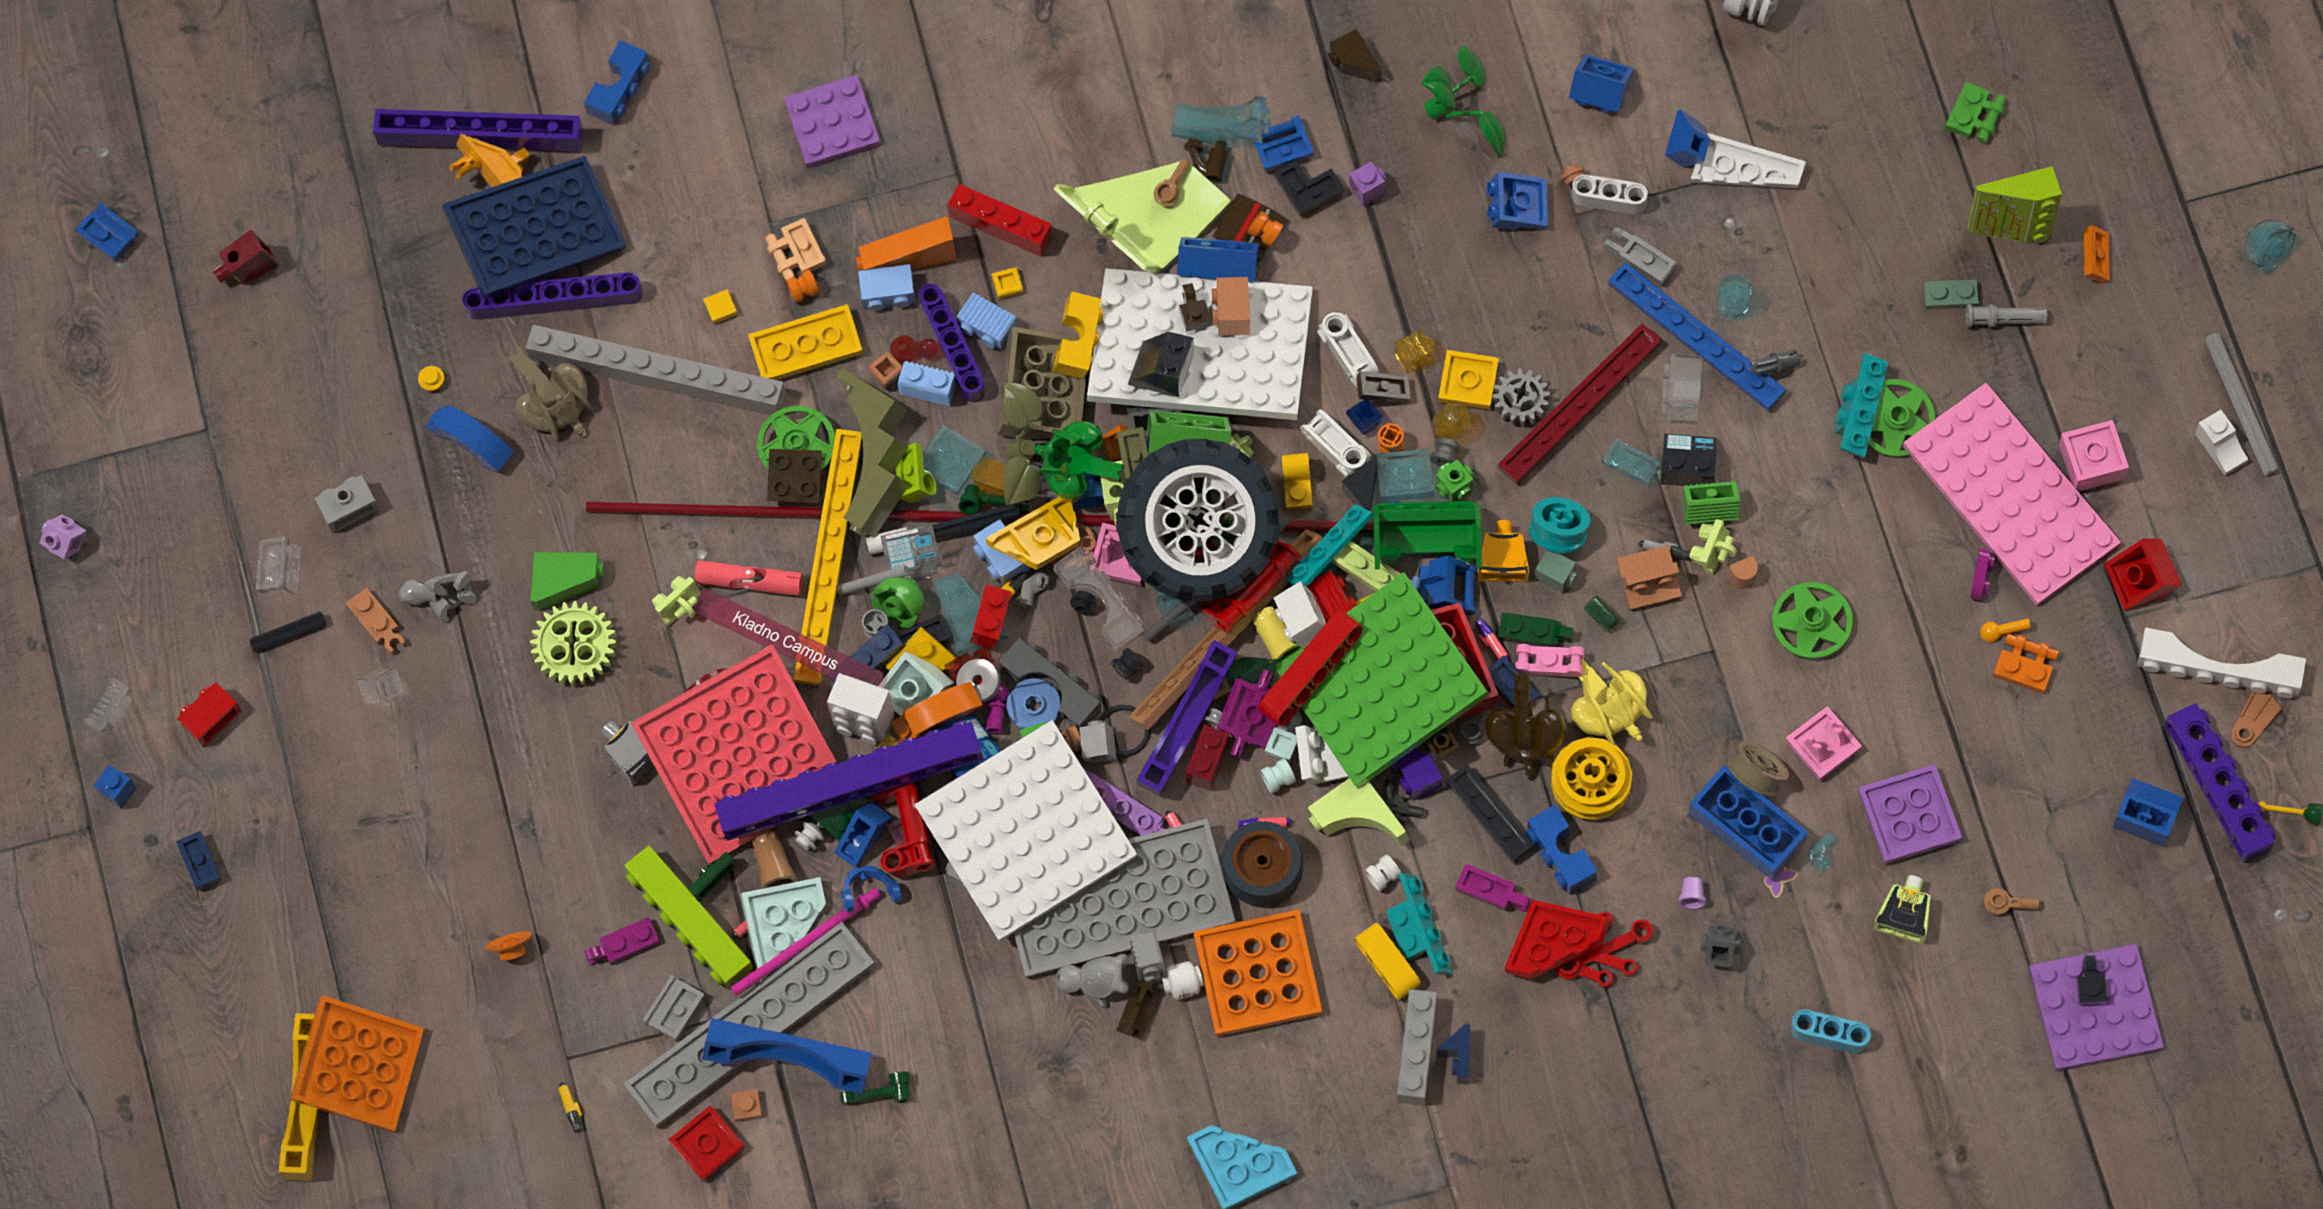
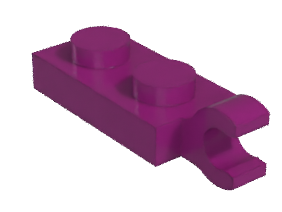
M1465 864L1455 886V891L1504 911L1508 904L1522 912H1526L1530 905V898L1528 896L1514 892L1516 888L1515 883L1468 864Z
M647 917L599 938L601 946L588 948L584 952L589 965L596 964L608 958L611 965L660 944V941L650 918Z

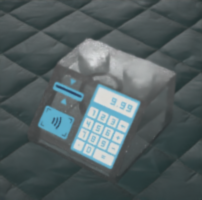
M932 524L880 536L888 570L906 565L909 569V575L905 577L910 579L921 576L930 578L936 576L938 572H943Z

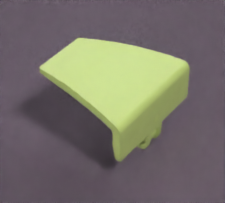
M1180 161L1082 187L1072 188L1067 185L1057 184L1053 188L1080 212L1088 223L1094 225L1100 234L1109 238L1144 271L1154 275L1162 273L1178 259V246L1181 237L1199 238L1232 202L1229 197L1194 166L1190 165L1177 186L1179 190L1178 201L1169 207L1160 206L1154 199V189L1164 179H1170Z

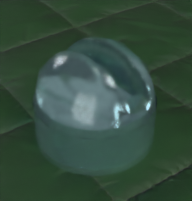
M1369 536L1362 537L1357 545L1374 556V539Z

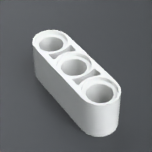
M1580 175L1574 179L1572 199L1577 205L1582 207L1638 215L1647 206V190L1642 184ZM1580 188H1587L1590 191L1588 193H1581L1578 190ZM1612 192L1615 196L1606 197L1604 193ZM1632 196H1638L1641 198V200L1638 202L1631 201L1629 198Z

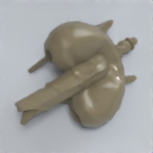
M517 346L516 355L512 353L508 359L525 376V380L530 383L529 393L522 395L515 403V413L518 419L525 426L533 430L551 432L556 441H559L557 430L567 425L572 426L578 435L581 434L582 437H586V428L579 422L578 416L584 407L592 412L594 408L587 401L588 383L582 370L568 362L561 363L556 368L549 367L548 370L552 373L550 381L535 363L525 355L521 347Z

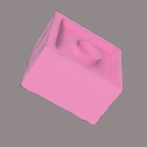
M2113 420L2061 434L2059 448L2071 483L2078 492L2126 479L2129 466Z

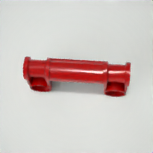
M1277 541V545L1274 546L1269 558L1270 561L1259 576L1251 580L1245 588L1239 590L1233 598L1221 597L1212 601H1201L1200 609L1214 627L1230 634L1233 631L1232 627L1241 618H1246L1279 582L1287 576L1286 572L1296 562L1300 563L1302 561L1299 552L1290 544Z
M914 782L868 796L882 805L897 801L906 843L886 850L880 858V865L886 872L900 879L935 867V861L931 859L929 851L931 843L926 823L915 807V804L920 802L918 787L914 785ZM899 859V864L894 868V863Z

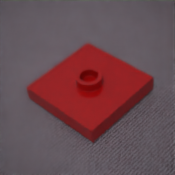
M711 1105L668 1139L669 1143L702 1182L745 1148V1145Z

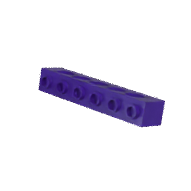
M2194 703L2167 716L2164 725L2242 863H2245L2272 850L2276 836L2272 827L2269 824L2266 825L2261 817L2263 814L2259 804L2251 800L2246 781L2243 778L2239 779L2235 772L2236 765L2230 755L2226 756L2223 751V743L2217 732L2213 733L2207 713L2204 709L2200 710L2197 703ZM2193 731L2201 734L2202 739L2195 740L2190 737L2189 733ZM2209 754L2214 757L2215 762L2208 763L2204 761L2202 756ZM2222 777L2228 781V785L2221 786L2215 779ZM2232 800L2237 801L2241 804L2242 808L2233 809L2228 802ZM2250 824L2254 827L2255 831L2246 832L2242 825Z

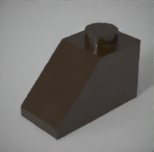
M1358 29L1330 42L1328 57L1334 67H1339L1342 74L1376 83L1382 81L1381 68Z

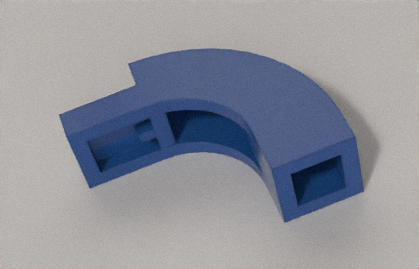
M447 405L445 408L439 407L431 415L429 422L425 426L430 433L447 438L461 446L484 468L499 472L514 452L483 424L450 405Z

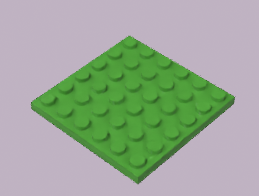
M1404 572L1347 612L1349 616L1363 626V632L1302 706L1357 789L1489 696L1483 684ZM1301 646L1274 664L1280 676L1286 672L1304 650Z

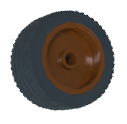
M1255 821L1246 824L1230 836L1222 854L1224 880L1230 891L1244 903L1258 907L1279 904L1295 892L1301 881L1303 855L1300 845L1289 830L1277 823Z

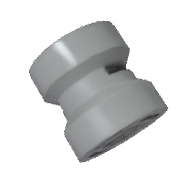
M879 609L867 611L862 618V627L868 640L878 632V629L881 630L886 624L889 625L886 614Z

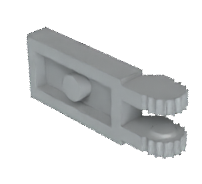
M1618 227L1612 233L1618 240L1626 244L1625 247L1622 248L1609 239H1606L1603 243L1606 250L1615 256H1619V259L1661 286L1677 266L1676 261L1636 235L1632 236Z

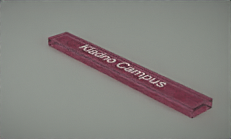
M704 587L697 598L698 603L692 607L696 615L765 648L772 644L778 654L835 681L840 673L878 686L884 675L879 670Z

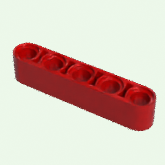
M1343 610L1337 611L1265 695L1259 704V712L1279 727L1286 725L1359 639L1363 632V626Z

